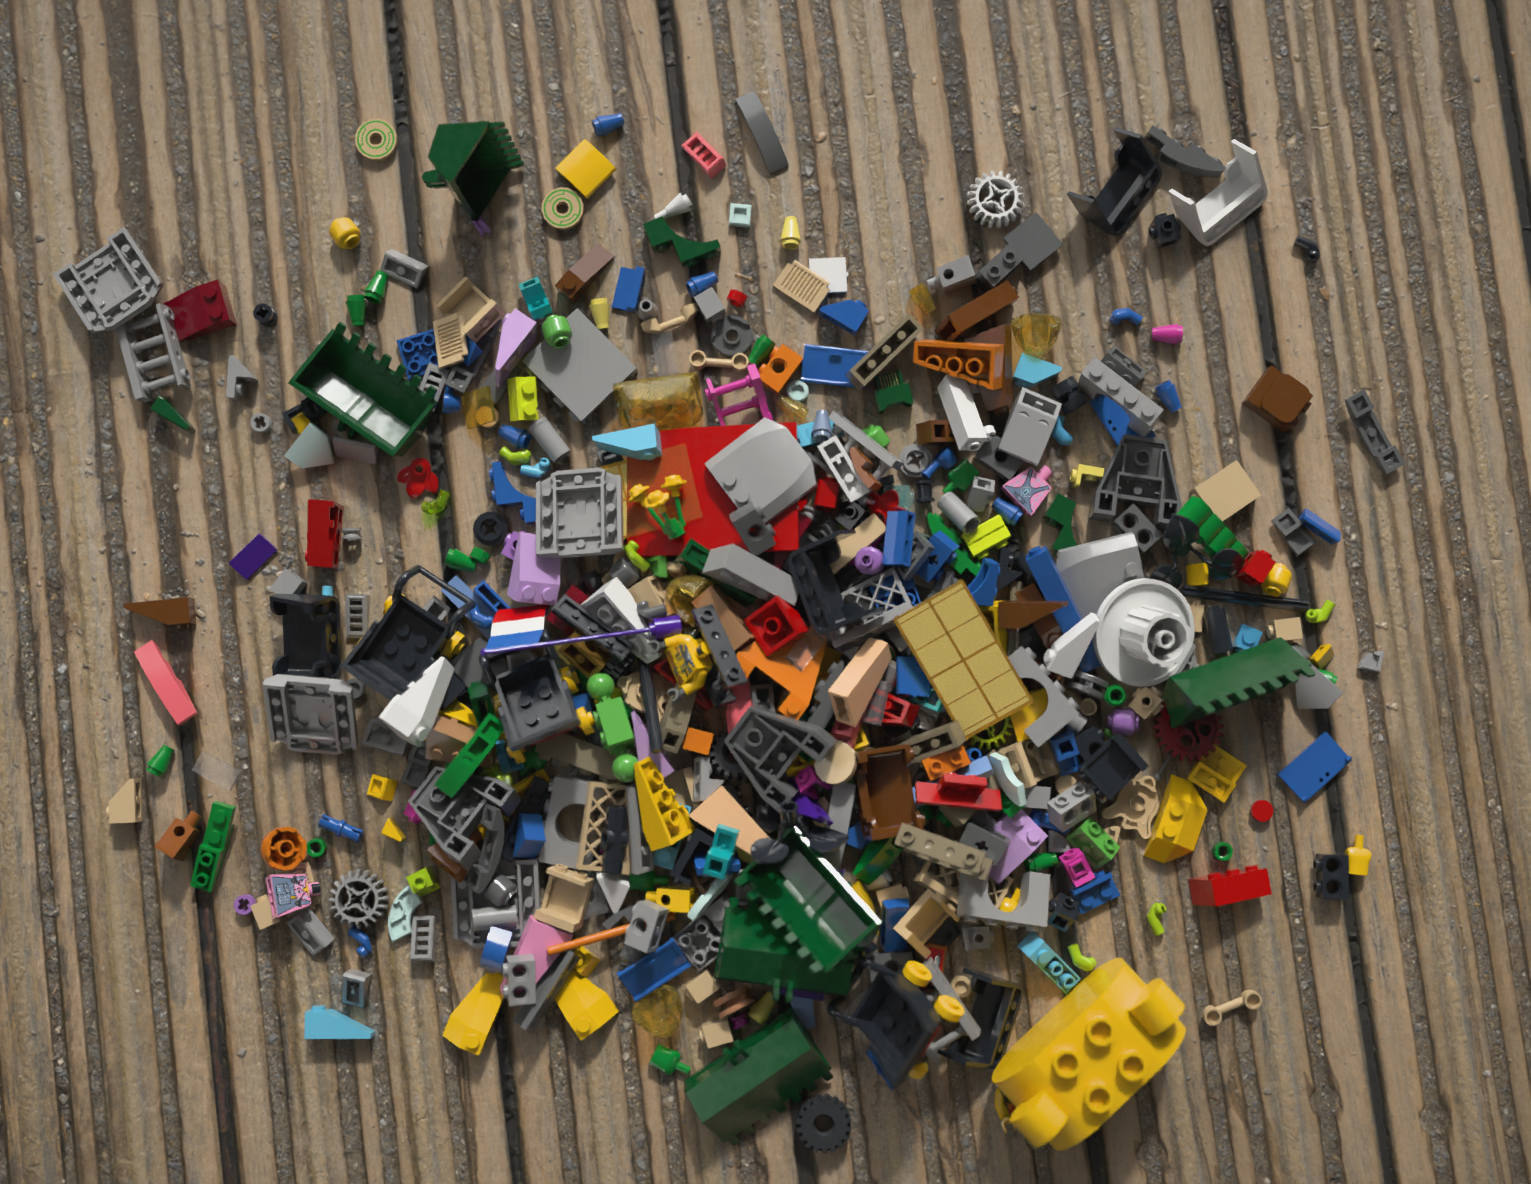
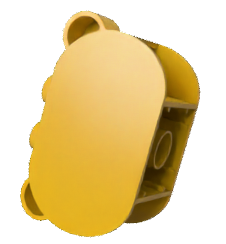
M1122 958L1109 960L1096 968L1021 1037L996 1066L992 1074V1081L1016 1107L1010 1117V1122L1035 1148L1048 1142L1055 1150L1061 1151L1084 1140L1163 1067L1178 1049L1186 1032V1027L1178 1019L1185 1008V1004L1161 978L1154 979L1146 984Z

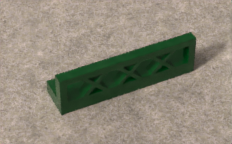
M689 539L674 562L683 564L686 570L709 585L718 586L726 596L745 608L752 605L757 598L756 596L702 573L710 550L693 539Z

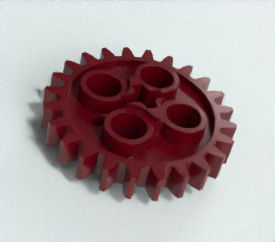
M1165 702L1161 704L1164 706V710L1158 713L1160 717L1153 718V721L1157 722L1158 725L1153 726L1152 729L1159 732L1154 738H1161L1162 741L1158 743V746H1166L1163 751L1164 753L1170 750L1172 751L1171 758L1179 755V761L1181 762L1187 757L1190 763L1193 760V756L1197 761H1200L1201 754L1207 758L1209 757L1208 750L1213 753L1216 751L1213 744L1219 746L1221 742L1217 737L1224 736L1222 732H1219V729L1224 728L1225 725L1218 724V721L1223 716H1216L1214 713L1186 723L1187 725H1192V728L1188 730L1184 728L1186 724L1178 726V728H1171L1168 724L1170 717ZM1199 726H1205L1208 729L1207 736L1199 733ZM1181 737H1187L1189 739V747H1184L1181 744ZM1195 737L1200 741L1199 744L1196 743Z

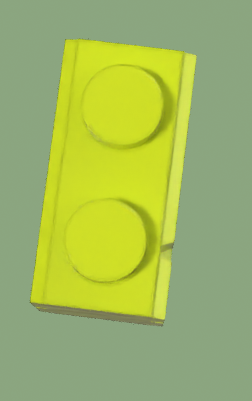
M536 377L508 378L510 421L539 420L538 410L536 409L538 407Z
M1000 515L980 524L974 532L960 536L971 558L977 557L979 560L989 555L988 550L996 546L998 550L1009 544L1007 540L1011 538V534Z

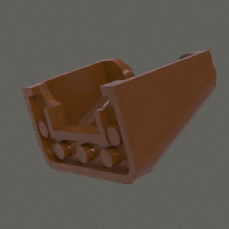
M909 743L855 752L857 768L852 777L853 783L856 785L855 795L864 839L873 841L896 837L902 823L923 830L925 817L915 807L909 772L911 761L914 760V752L912 747H909Z

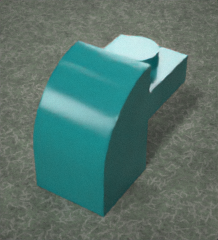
M538 276L518 284L533 320L543 319L553 313Z
M718 824L712 847L707 854L703 874L722 880L725 879L735 856L740 830Z

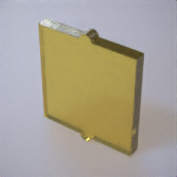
M490 386L461 395L467 429H473L496 420L495 402L492 400Z

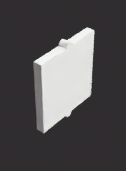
M846 257L809 259V269L830 282L827 287L830 290L829 293L847 292L848 273L846 272Z

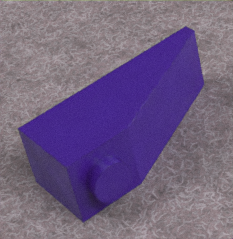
M790 777L787 781L799 790L795 779ZM800 790L791 800L798 804V815H802L803 818L829 826L833 824V821L818 801L801 793Z

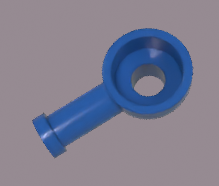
M445 386L442 413L459 412L461 398L453 394L454 389Z
M949 445L945 446L934 457L933 462L927 469L921 472V475L926 480H930L933 473L940 466L950 469L957 462Z

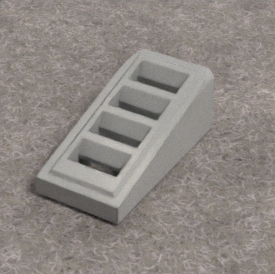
M429 363L419 389L425 393L424 389L432 385L427 383L428 379L440 383L439 387L432 385L437 389L434 398L437 404L449 370L445 368L440 369L439 366ZM433 371L443 376L440 379L430 375V372Z
M346 594L345 622L347 638H362L368 631L370 595ZM353 601H362V605H353ZM353 610H362V614H353ZM352 618L362 619V623H354ZM352 627H362V631H352Z
M413 916L411 961L435 962V916ZM418 923H429V927H418ZM418 932H429V936H418ZM418 941H428V945H418ZM418 950H428V954H418Z

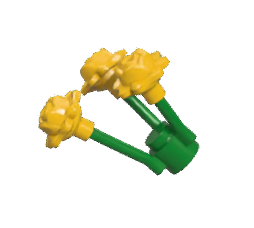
M672 475L666 477L665 484L661 485V488L671 491V495L674 497L678 521L676 517L670 519L666 513L667 509L664 504L669 499V493H662L656 490L646 497L649 486L643 487L641 484L635 485L629 490L630 499L628 502H640L643 507L645 506L662 528L664 535L667 534L670 540L685 533L683 527L686 526V523L683 519L679 496L681 495L679 489L687 483V480H682L680 475ZM653 508L657 509L659 514H662L666 522H662Z

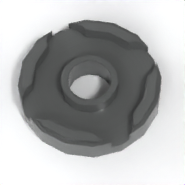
M729 315L718 320L713 326L711 333L712 344L716 351L724 357L732 358L737 353L745 354L752 346V328L748 321L742 317ZM730 331L738 334V339L734 342H730L726 338L727 333Z

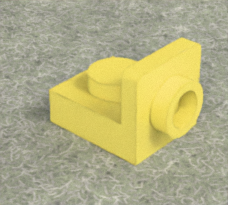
M1078 464L1075 469H1072L1070 474V482H1073L1072 488L1080 486L1081 477H1084L1083 480L1088 482H1096V480L1101 479L1104 474V468Z

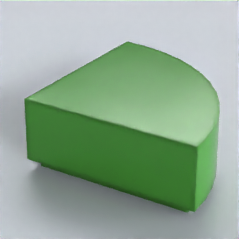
M666 556L646 558V561L650 563L649 568L656 577L667 578Z

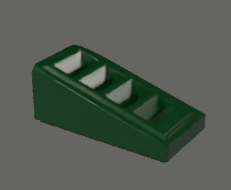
M160 395L157 397L151 407V411L194 434L196 430L167 399Z

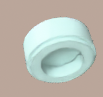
M793 381L788 386L787 395L791 401L800 403L806 400L809 390L804 382Z

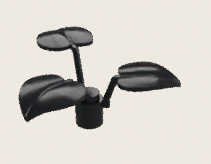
M1172 513L1169 524L1163 534V542L1166 547L1173 549L1171 552L1173 567L1171 568V566L1163 564L1152 572L1149 579L1163 581L1178 589L1182 583V575L1176 571L1178 568L1177 555L1185 556L1190 551L1210 566L1208 574L1216 580H1225L1236 575L1243 568L1245 560L1238 551L1225 548L1215 553L1212 561H1209L1192 546V543L1196 542L1199 538L1200 531L1198 526L1187 517Z
M766 802L760 811L758 825L766 832L780 830L777 841L771 838L756 840L751 846L752 859L763 864H775L784 860L789 852L787 845L780 844L783 839L784 829L793 828L798 822L806 838L810 839L809 846L817 852L829 853L835 851L848 841L849 836L825 827L814 828L811 830V834H809L803 822V816L798 815V804L796 802H783L780 805V813Z

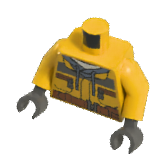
M685 634L665 638V641L662 642L659 640L649 641V645L657 644V649L651 651V653H661L667 647V650H665L679 688H682L680 690L671 688L667 691L669 696L676 693V697L671 702L680 703L683 700V695H689L704 686L707 673L713 665L706 642L701 638L694 639L693 636Z

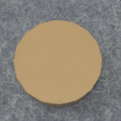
M838 740L820 762L815 760L814 767L819 778L832 785L849 781L857 768L855 750L849 744Z

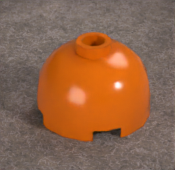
M280 827L270 831L264 837L260 847L261 856L269 867L280 871L292 870L305 859L307 852L306 840L297 832V829Z

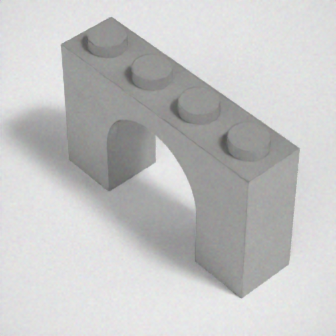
M1096 357L1091 360L1080 374L1079 389L1092 399L1102 394L1117 403L1129 416L1128 427L1141 437H1146L1158 423L1164 409Z
M1021 646L1008 657L1020 678H1032L1039 681L1048 693L1046 711L1024 730L1036 746L1040 747L1079 714L1077 709L1080 706L1072 697L1067 699L1063 694L1065 689L1057 680L1053 682L1049 678L1051 673L1043 663L1040 666L1034 660L1037 656L1029 647L1025 649Z
M559 773L556 774L554 779L551 778L548 791L552 792L551 799L546 801L544 812L548 813L547 820L543 821L546 842L537 854L540 855L539 862L553 865L563 864L569 868L576 869L579 843L570 841L563 836L558 827V815L560 810L567 805L575 803L585 805L589 781H600ZM594 787L593 797L598 801L606 793L602 788ZM605 801L600 804L601 808L604 806ZM591 851L584 856V865H590L594 861V855Z
M1037 872L1021 874L1019 902L1013 911L1004 912L995 907L988 895V880L985 882L960 873L957 917L964 918V922L978 923V920L985 921V925L998 926V923L1005 924V928L1019 929L1020 926L1026 927V931L1039 932V929L1047 927L1050 874Z

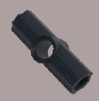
M607 805L605 829L601 833V846L604 849L602 872L622 873L624 849L628 845V833L625 829L626 806Z

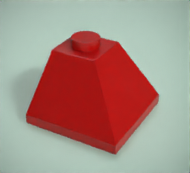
M779 595L744 619V622L767 657L794 643L810 631L800 614Z

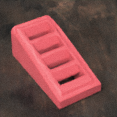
M698 132L681 145L711 179L726 166L723 157ZM700 142L701 144L692 151L691 148ZM704 148H706L704 152L697 156ZM710 154L712 155L708 160L703 162Z

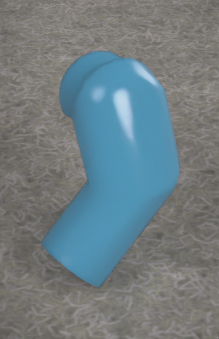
M1058 415L1052 430V436L1059 444L1068 446L1072 443L1073 437L1063 428L1065 417Z

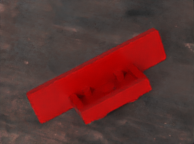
M944 773L937 784L916 782L915 784L917 804L1000 811L1002 809L1000 790L986 789L987 779L985 777Z

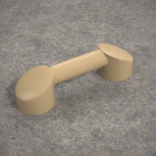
M692 303L680 309L682 316L661 324H658L656 318H652L641 323V327L646 333L660 334L690 322L698 312L697 305Z
M700 350L693 351L689 356L691 366L697 370H702L707 366L732 368L735 372H743L749 364L748 357L743 353L735 354L732 360L706 358L704 352Z
M1061 675V685L1065 689L1063 694L1068 699L1072 697L1080 706L1077 710L1084 716L1093 715L1097 710L1096 702L1090 698L1081 699L1076 693L1066 687L1063 683L1064 676Z
M1245 990L1239 998L1217 1007L1213 1005L1207 1006L1203 1011V1019L1208 1025L1216 1026L1221 1022L1222 1014L1243 1005L1250 1009L1259 1008L1262 1004V997L1254 990Z

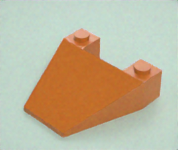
M809 628V632L794 643L768 657L757 640L736 654L746 678L755 667L789 692L776 711L782 716L796 720L801 717L809 706L827 645V640L811 628Z

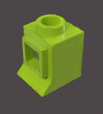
M431 866L406 877L413 894L418 893L421 897L441 888Z

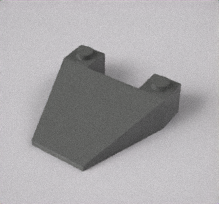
M1127 434L1122 436L1091 498L1089 520L1111 522L1116 514L1117 503L1134 504L1135 506L1154 508L1153 525L1158 530L1166 529L1172 513L1177 514L1182 506L1166 440Z
M751 706L724 740L762 799L779 813L780 805L785 801H791L799 791L782 776L800 752L804 750L817 762H820L838 741L820 726Z
M435 767L408 802L449 858L469 871L482 853L475 843L468 838L481 823L485 802H490L500 809L502 814L509 817L522 799L514 788L499 779L471 774L457 793L450 798L434 786L445 771V768Z

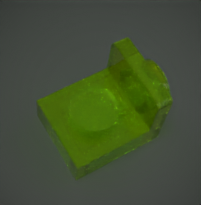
M492 761L491 768H483L484 772L480 774L481 776L499 779L510 787L515 784L508 773L503 774L499 762L495 764Z

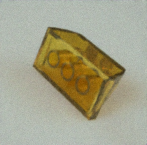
M697 371L613 383L618 419L622 430L655 424L659 431L695 426L704 414Z

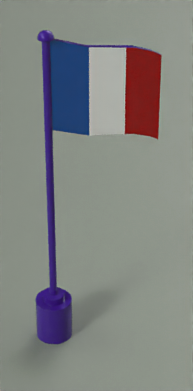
M541 604L503 609L496 612L492 622L491 637L486 648H483L480 653L483 657H486L487 654L649 632L650 636H654L655 640H660L682 634V626L679 615L652 618V623H649L648 628L539 643L544 632L545 615L550 605Z

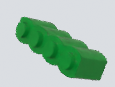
M1191 496L1177 512L1178 515L1187 517L1198 526L1200 534L1196 543L1202 545L1204 548L1202 551L1208 557L1213 558L1215 553L1225 548L1238 551L1243 559L1248 556V550L1201 498Z

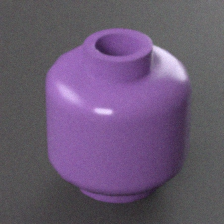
M874 547L861 548L855 556L856 568L859 572L866 575L880 573L884 568L883 553Z
M1118 707L1114 709L1113 715H1108V727H1112L1113 734L1120 733L1122 736L1131 737L1135 732H1139L1140 715L1136 714L1132 708Z

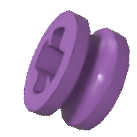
M482 216L479 217L478 221H472L482 238L485 233H491Z
M241 895L236 898L234 909L238 914H249L252 912L250 906L255 904L256 900L252 895ZM242 899L243 901H249V904L247 905L249 908L248 910L247 908H241V905L243 904L241 901Z

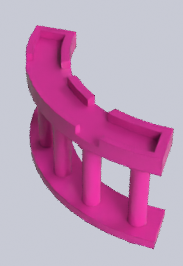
M755 364L747 366L749 375H746V378L717 388H713L710 378L706 379L708 388L705 389L708 402L713 401L720 426H725L723 417L753 407L760 409L762 419L767 418L773 421L766 403L767 399L761 378ZM748 386L749 388L753 387L755 396H752V399L720 409L717 396Z

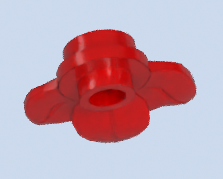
M425 458L414 459L410 466L402 467L397 475V482L406 483V492L411 499L419 497L424 490L432 494H436L438 491V477L431 471V465ZM417 465L423 467V472L417 471Z
M887 490L881 496L871 491L868 495L876 501L874 505L867 503L871 510V515L875 513L885 526L888 511H907L898 506L899 496L895 490Z

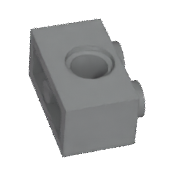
M649 900L638 901L632 909V919L625 932L626 939L624 944L645 953L657 951L669 909ZM644 921L646 922V925H647V929H646V930H645V928H644V926H643V922H644Z

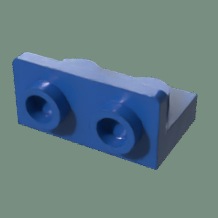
M1100 870L1094 873L1096 878L1078 887L1072 884L1073 888L1069 889V892L1073 899L1079 901L1078 910L1080 914L1120 896L1112 879L1111 872Z

